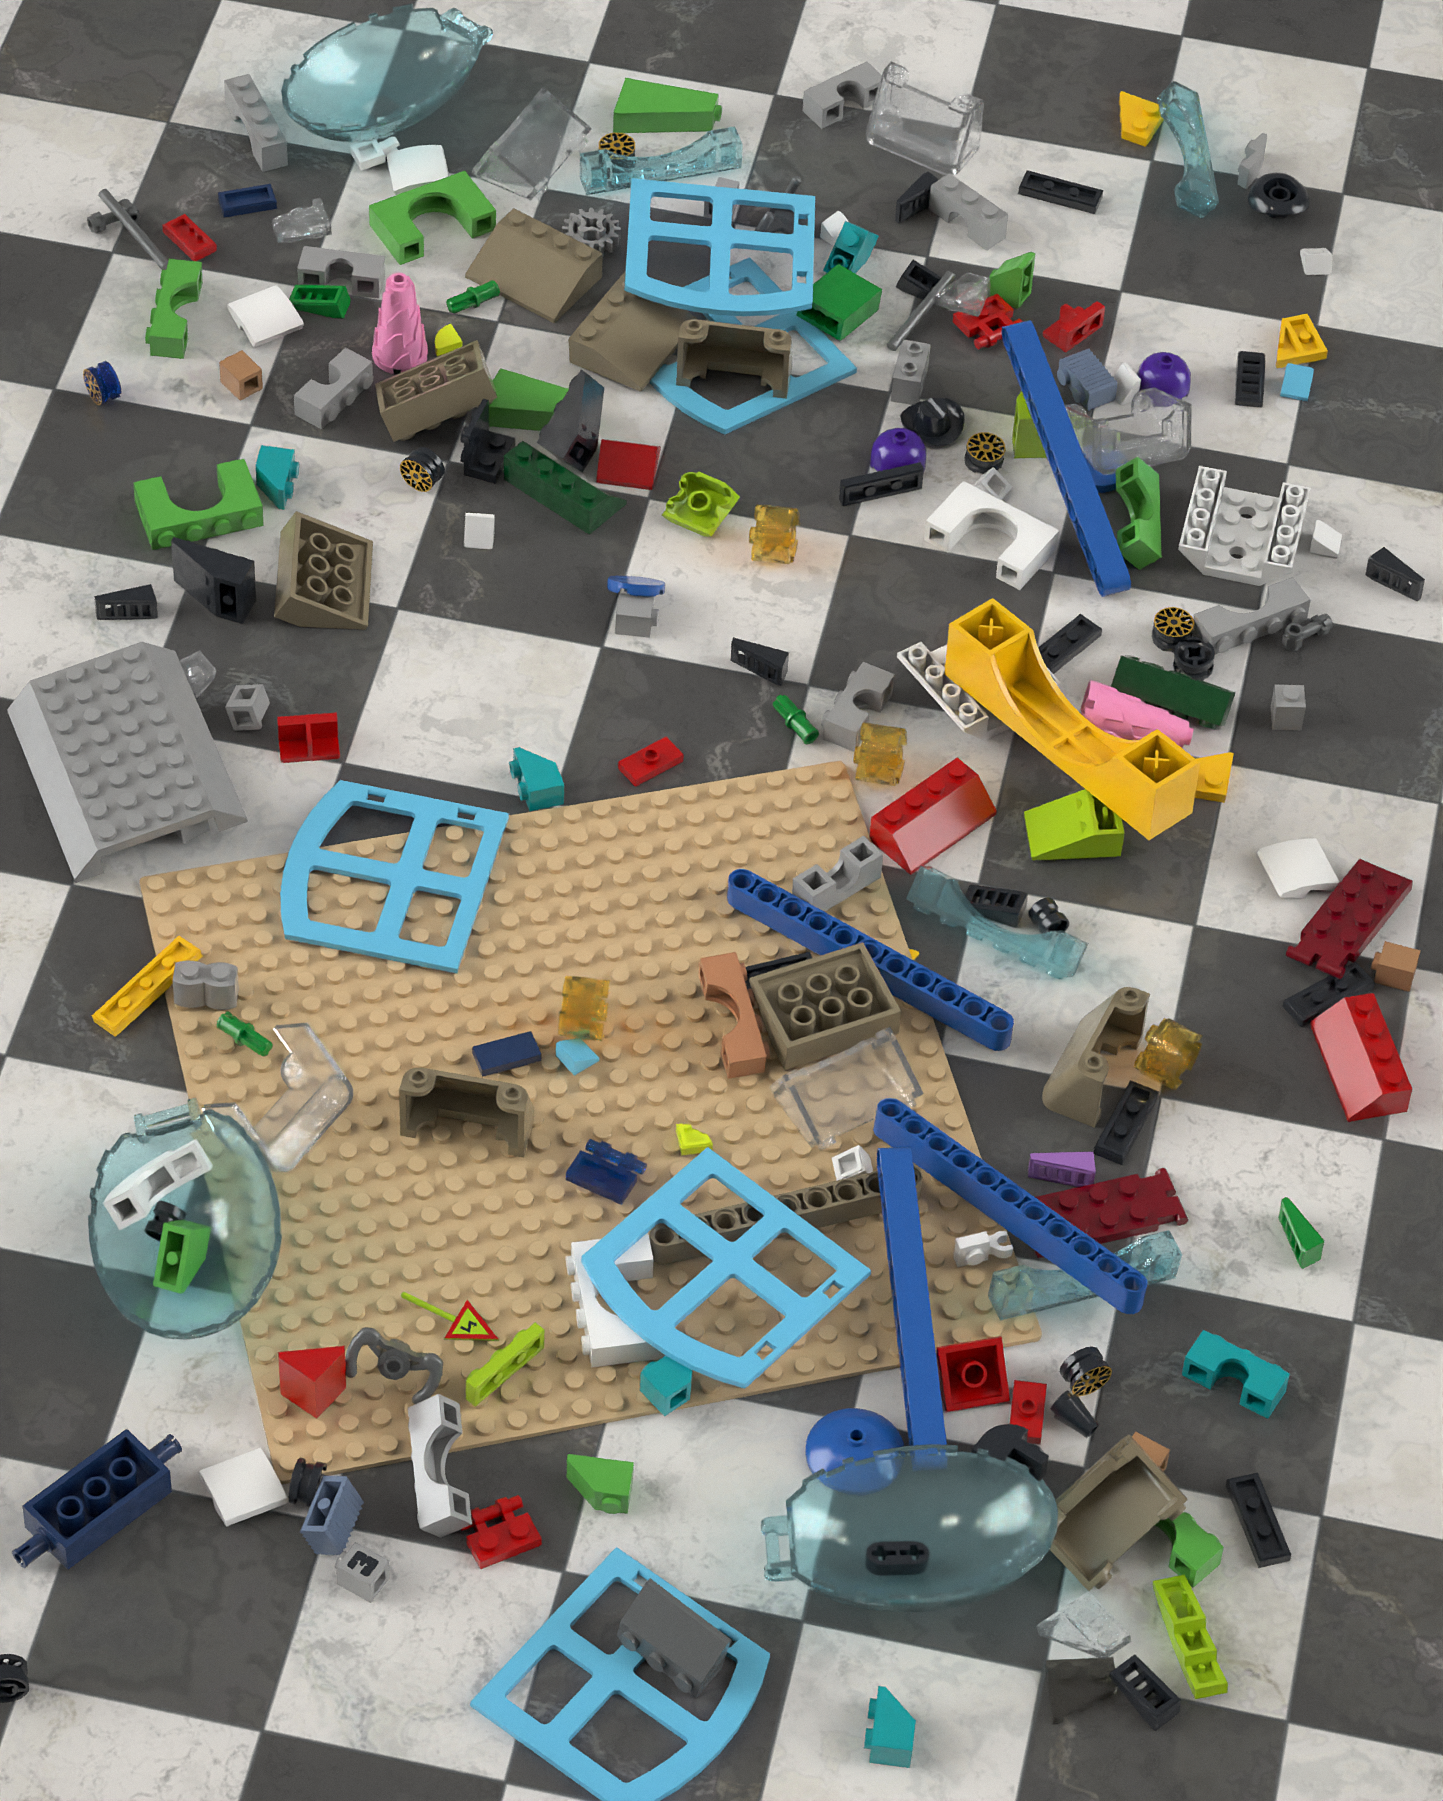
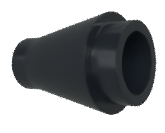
M1068 1390L1050 1408L1055 1414V1419L1079 1432L1086 1439L1099 1427V1423L1092 1417L1078 1395H1072Z

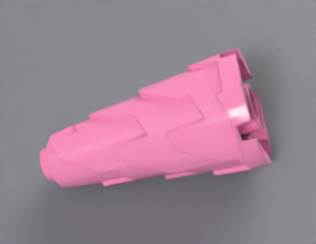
M394 273L386 279L385 292L382 294L381 308L378 311V323L374 331L372 358L380 369L390 374H394V369L401 370L402 373L425 363L428 354L424 324H421L420 307L417 305L415 286L410 277L404 273Z
M1090 680L1080 710L1081 714L1099 729L1126 740H1140L1158 729L1181 748H1183L1184 744L1190 745L1194 728L1189 727V721L1171 715L1167 710L1143 703L1141 699L1119 692L1114 687Z

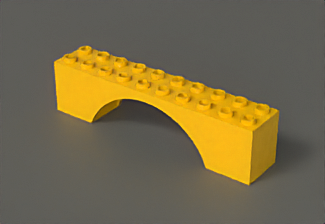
M992 598L949 623L944 675L1146 839L1151 840L1192 814L1200 762L1158 729L1140 740H1126L1110 735L1088 721L1068 701L1050 675L1039 652L1033 629Z

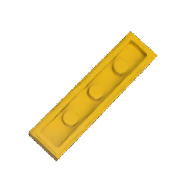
M180 935L176 937L92 1015L94 1022L116 1037L173 984L175 963L186 960L198 961L203 957L201 950Z

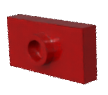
M185 214L162 225L163 233L192 261H198L217 251V244Z
M666 736L618 762V769L636 787L682 763L684 754Z
M1014 1380L1010 1424L1028 1429L1027 1442L1041 1445L1047 1384Z

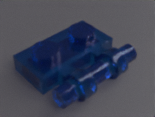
M589 1139L585 1150L593 1154L591 1155L580 1150L566 1171V1181L622 1205L637 1183V1175L631 1171L643 1175L647 1168V1163L638 1160L637 1155L630 1152L624 1154L613 1149L612 1144L605 1141L599 1143ZM606 1160H609V1161H611V1162H614V1163L618 1164V1166H616V1165H614V1164H611V1163L607 1162Z

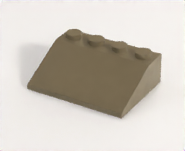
M513 208L497 223L465 273V278L479 285L494 280L500 289V296L555 323L602 278L603 253Z
M624 272L569 337V361L574 365L642 391L677 349L682 323L697 318L687 310L666 306L625 291Z
M478 340L375 384L380 414L393 442L408 440L415 436L416 432L423 429H434L442 421L451 417L453 419L460 418L468 410L479 407L483 398L489 400V404L493 402V399L497 398L496 389Z
M296 511L280 531L274 617L299 627L366 630L369 619L373 541Z
M863 942L749 979L772 1047L785 1070L899 1034L901 1010Z

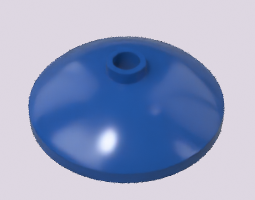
M860 1408L841 1409L822 1417L810 1430L805 1448L808 1467L816 1479L831 1490L847 1495H866L887 1487L900 1473L905 1454L904 1443L896 1427L882 1415ZM852 1438H859L861 1440L855 1441Z

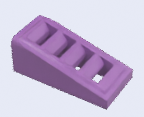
M1093 1152L1030 1154L1028 1177L1076 1187L1094 1184L1096 1170Z

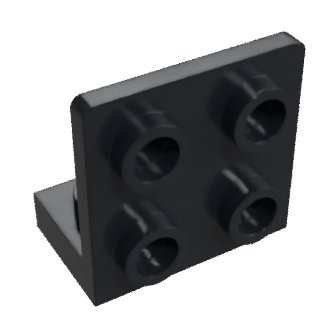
M483 398L479 407L473 409L469 426H465L462 430L460 442L464 443V448L460 461L464 463L465 476L496 484L504 469V455L515 447V438L489 431V400Z

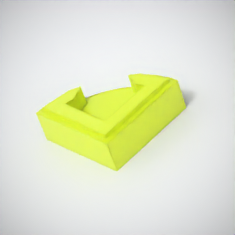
M452 324L444 326L436 334L435 353L437 356L463 346L462 340Z
M676 1124V1134L681 1156L701 1153L707 1147L713 1150V1143L706 1133L703 1134L692 1128V1125Z

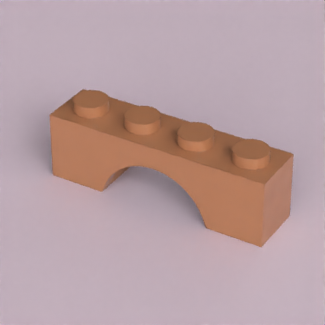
M736 952L700 958L698 976L705 1000L724 1005L733 1013L737 1020L735 1028L722 1038L721 1056L728 1079L765 1072L766 1060L770 1059V1050L767 1041H762L760 1035L762 1033L761 1018L759 1015L754 1014L752 1008L755 1006L752 989H747L745 981H747L745 964L739 963Z

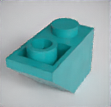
M845 221L823 271L828 273L836 265L840 264L856 274L868 261L879 235Z
M261 445L255 465L256 485L278 509L285 510L287 499H292L294 482L292 480L293 478L297 479L299 475L300 463L295 461V449Z
M513 748V761H509L510 773L513 779H518L517 789L520 800L526 801L529 811L563 805L564 782L557 764L523 748Z
M664 1356L657 1362L652 1361L643 1368L640 1373V1391L665 1417L690 1400L693 1370Z
M878 1686L877 1699L870 1698L868 1719H874L873 1729L866 1728L864 1749H870L869 1763L910 1768L916 1720L885 1686Z

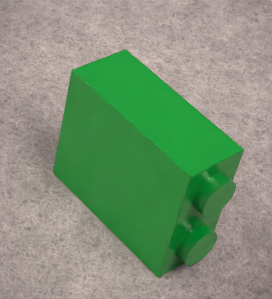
M838 264L813 284L812 308L797 311L796 316L841 341L879 310L882 289Z

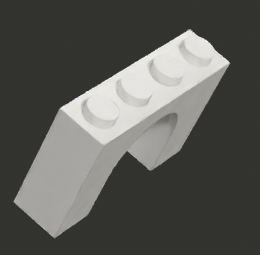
M962 481L926 520L924 541L947 553L971 530L993 528L1006 533L1013 540V543L998 558L996 578L1018 590L1024 587L1057 550L1058 529L965 481Z
M648 1233L615 1261L616 1266L626 1281L653 1278V1255ZM601 1239L572 1242L571 1256H566V1267L568 1275H574L575 1282H571L573 1302L579 1301L580 1309H576L578 1328H584L585 1336H581L583 1355H589L591 1368L655 1360L666 1356L644 1341L617 1315L606 1311L598 1303L596 1297L599 1292L588 1276L581 1262V1256Z

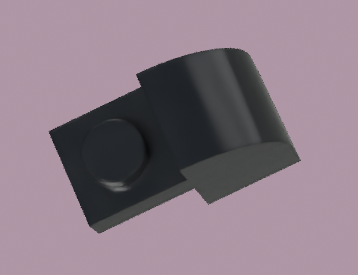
M1003 1424L989 1429L971 1450L969 1467L996 1484L1011 1466L1040 1482L1046 1474L1049 1455L1044 1453L1039 1446L1027 1442L1028 1429L1018 1425Z

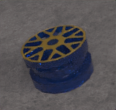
M103 361L98 363L96 368L91 366L83 370L85 386L90 397L97 405L107 403L109 398L113 400L121 397L120 381L109 362Z

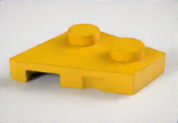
M1121 91L1119 96L1121 138L1146 147L1167 116L1168 108Z
M1308 314L1282 318L1276 358L1277 369L1286 367L1288 363L1298 365L1327 358L1328 350Z
M1228 752L1196 758L1200 765L1195 798L1225 803L1234 753Z

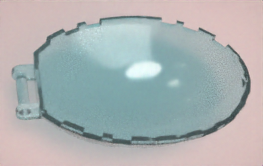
M413 4L392 7L393 13L378 17L377 12L368 15L369 21L357 26L353 21L321 39L303 54L304 60L299 65H292L290 68L291 75L289 79H284L281 89L283 107L288 116L299 126L326 140L348 143L369 142L399 134L428 118L460 90L472 73L482 46L492 39L493 30L485 25L480 26L463 16L462 11L457 8H452L441 15L435 8L414 9Z
M196 1097L188 1099V1103L145 1116L142 1113L134 1115L136 1133L131 1134L128 1132L122 1134L110 1151L105 1150L96 1169L98 1176L95 1187L91 1188L89 1196L91 1200V1213L88 1215L89 1243L92 1260L102 1286L116 1308L130 1322L148 1333L175 1340L196 1339L219 1333L228 1329L249 1313L271 1281L278 1262L282 1239L281 1206L278 1192L268 1163L259 1146L247 1134L244 1127L231 1116H224L212 1109L205 1110L201 1114ZM190 1116L189 1118H186V1119H182V1120H179V1121H175V1122H172V1123H168V1124H165V1125H161V1126H158V1127H154V1128H151V1129H147V1128H150V1127H153V1126H157V1125H160V1124H164V1123H167V1122H171V1121H174V1120H178V1119H181V1118H185V1117ZM197 1139L212 1163V1169L181 1185L159 1200L171 1203L185 1211L187 1215L184 1220L211 1227L206 1259L185 1292L179 1294L153 1286L160 1242L149 1237L144 1232L148 1221L154 1219L153 1210L156 1204L151 1208L148 1216L119 1230L103 1203L117 1185L139 1168L169 1150L174 1151Z
M926 1444L873 1451V1457L854 1461V1458L850 1457L842 1460V1466L828 1472L822 1468L802 1480V1487L786 1500L787 1515L770 1516L761 1521L760 1528L762 1534L765 1535L767 1564L764 1566V1577L772 1582L796 1580L811 1591L830 1600L872 1611L914 1613L964 1606L1003 1591L1023 1578L1042 1560L1051 1548L1057 1533V1504L1053 1493L1044 1480L1038 1481L1029 1474V1467L1009 1457L1005 1461L990 1457L988 1450L978 1448L977 1453L958 1451V1445ZM789 1535L790 1560L780 1561L779 1536ZM918 1541L929 1549L928 1568L925 1572L918 1575H874L865 1567L866 1551L869 1545L874 1542Z

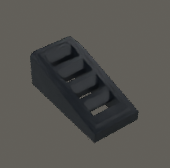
M927 171L922 174L897 200L895 221L898 224L929 207L931 185L939 180Z
M913 259L901 275L896 288L924 300L931 291L930 288L934 287L942 277ZM951 283L945 290L947 292L945 296H940L935 305L946 308L959 288Z
M1238 352L1235 378V405L1263 407L1266 356L1264 353ZM1242 391H1243V392H1254V393H1257V394H1245V393H1242Z
M1383 547L1368 558L1365 573L1367 577L1415 601L1421 599L1425 579L1388 549Z
M151 584L94 596L97 620L158 618L157 600ZM105 605L111 606L110 608L105 609Z
M733 637L730 661L776 685L782 686L788 672L789 652Z
M970 884L959 910L1017 928L1027 907L1028 893ZM974 896L980 897L977 903L972 902ZM985 900H990L989 904H984Z
M1135 1654L1110 1672L1109 1677L1155 1731L1180 1712L1181 1699ZM1136 1670L1139 1674L1128 1682L1125 1678ZM1145 1681L1147 1685L1137 1691L1135 1688ZM1155 1693L1156 1696L1150 1701L1146 1700L1148 1696Z

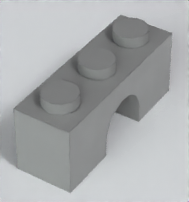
M866 61L805 90L802 111L822 129L843 119L844 101H854L864 109L885 99L886 78Z
M950 173L931 185L929 210L947 223L961 215L968 225V237L978 245L989 250L1006 238L1008 214Z
M303 246L297 268L298 285H327L331 280L343 278L352 282V295L379 299L385 279V256Z
M345 347L329 362V385L320 384L311 379L294 394L295 415L320 429L329 422L334 421L338 413L347 405H351L364 389L366 390L371 386L374 379L372 361Z
M862 662L856 672L852 671L847 681V687L844 691L840 690L838 692L833 708L826 710L821 721V726L824 727L823 740L855 752L868 733L869 713L860 709H871L881 713L893 694L895 674Z
M862 836L840 850L839 860L829 872L826 873L816 864L794 877L792 894L825 912L881 878L883 854L865 836Z

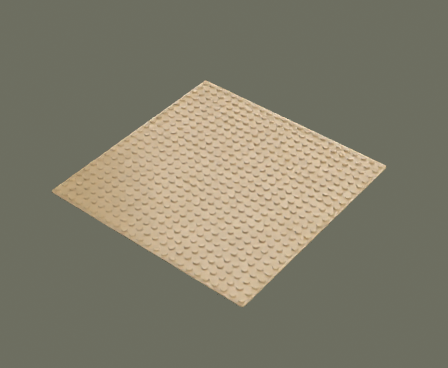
M842 761L509 815L457 974L285 939L281 920L280 892L283 870L289 852L140 878V889L156 956L180 935L201 950L203 957L198 962L205 965L223 962L235 965L238 968L239 992L236 1008L218 1010L206 1005L197 1008L179 1006L174 1003L173 984L164 994L198 1142L213 1165L212 1169L206 1172L207 1182L272 1466L281 1484L291 1482L292 1473L299 1457L305 1458L306 1464H315L317 1461L326 1463L327 1470H322V1474L327 1476L412 1460L411 1437L408 1428V1407L415 1405L412 1402V1397L427 1382L430 1375L428 1370L409 1371L403 1378L398 1380L387 1379L378 1369V1357L368 1345H363L357 1358L356 1376L353 1378L346 1376V1389L317 1419L283 1397L280 1393L278 1352L345 1346L346 1356V1351L352 1338L365 1327L376 1329L385 1340L398 1339L407 1343L411 1350L417 1353H435L442 1359V1377L438 1388L431 1397L440 1394L459 1403L462 1434L452 1444L448 1453L661 1413L640 1391V1373L648 1363L652 1361L657 1362L660 1359L591 1368L589 1355H583L581 1336H585L584 1328H578L576 1309H580L579 1301L573 1302L571 1282H575L574 1275H568L566 1256H571L572 1242L602 1239L700 1154L681 1156L676 1134V1124L692 1125V1128L703 1134L706 1133L713 1143V1151L772 1196L837 1181L832 1157L858 1145L869 1154L873 1172L877 1171V1149L892 1148L877 1137L873 1131L877 1105L885 1098L901 1101L981 1158L933 1017L895 996L893 997L901 1010L899 1034L788 1070L783 1068L772 1047L754 997L755 1006L752 1008L754 1014L759 1015L761 1018L762 1033L760 1035L762 1041H767L769 1045L770 1059L766 1060L765 1072L731 1079L727 1077L721 1056L722 1038L735 1028L737 1020L733 1013L724 1005L705 1000L698 976L700 958L736 952L739 963H744L746 967L810 952L813 958L821 956L733 908L727 901L728 877L734 870L746 869L792 894L794 877L816 864L827 873L838 862L842 848L862 836H865L871 842L845 764ZM456 825L437 827L423 869L463 878L468 877L484 832ZM409 832L319 848L395 864L400 861ZM313 870L309 874L307 889L308 918L315 922L364 932H374L391 886L384 883ZM882 872L881 878L825 911L840 921L912 959ZM416 891L413 894L399 938L439 947L445 946L461 900L454 897ZM229 1011L242 1022L251 1023L255 1028L254 1031L272 1042L273 1047L269 1054L263 1057L245 1045H237L233 1037L217 1028V1020L221 1014ZM532 1031L542 1054L541 1061L482 1077L472 1054L473 1046ZM581 1038L599 1057V1061L574 1076L555 1056L556 1043L563 1040ZM418 1067L522 1086L527 1091L534 1106V1122L524 1157L508 1155L509 1146L504 1139L503 1141L496 1140L497 1126L438 1116L435 1129L429 1128L428 1125L422 1126L417 1131L416 1138L400 1136L399 1088L404 1074L408 1070ZM913 1163L914 1166L920 1169L923 1176L918 1207L935 1350L937 1351V1347L998 1336L1002 1337L1003 1348L1039 1341L1042 1331L1014 1250L1008 1258H998L989 1254L986 1261H982L977 1265L957 1267L953 1257L956 1238L985 1231L988 1236H991L996 1232H1007V1230ZM711 1178L684 1200L681 1205L692 1214H699L745 1203L746 1201L717 1179ZM882 1213L816 1228L871 1270V1275L747 1388L744 1389L724 1383L693 1370L690 1400L675 1410L900 1368ZM791 1235L775 1238L753 1258L756 1263L801 1297L810 1296L836 1272L832 1266ZM1007 1235V1242L1000 1243L999 1245H1011L1009 1236ZM704 1255L663 1265L653 1261V1278L627 1282L651 1310H658L712 1263V1260ZM731 1278L675 1328L714 1349L741 1357L780 1323L785 1316L740 1281ZM833 1284L824 1294L831 1299L841 1289ZM406 1292L456 1317L468 1299L499 1341L444 1340L453 1322L403 1299L401 1293ZM599 1293L596 1299L601 1307L617 1315ZM536 1322L545 1330L544 1349L476 1407L466 1400V1379L474 1369L483 1367L495 1351L504 1349L509 1345L520 1330H526ZM766 1345L757 1355L763 1360L773 1350Z

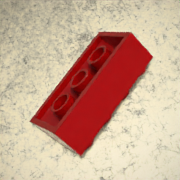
M957 757L871 817L870 839L875 846L912 875L994 817L997 810L979 775Z
M1374 993L1345 997L1311 1021V1029L1348 1122L1408 1111L1413 1089Z

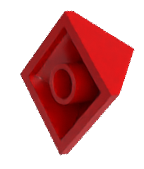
M601 439L596 483L652 490L661 446Z
M1001 1336L937 1347L936 1358L940 1391L946 1412L1010 1401Z
M345 1346L278 1352L281 1395L317 1419L346 1389Z

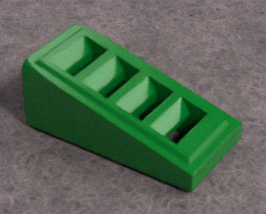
M295 285L289 298L296 310L337 319H344L351 303L346 286Z
M1288 1197L1283 1198L1278 1218L1301 1269H1304L1321 1260L1324 1239Z

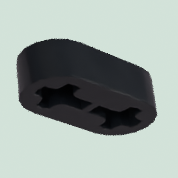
M918 1541L874 1542L867 1548L865 1567L870 1573L879 1576L918 1575L925 1572L928 1568L930 1552L926 1545Z

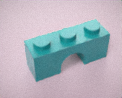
M1205 1330L1201 1332L1185 1356L1182 1376L1208 1389H1211L1214 1383L1222 1377L1238 1379L1244 1385L1239 1405L1269 1419L1285 1394L1290 1373L1284 1371L1280 1366L1271 1364L1255 1356L1249 1350L1241 1349L1227 1342L1221 1336L1211 1334Z

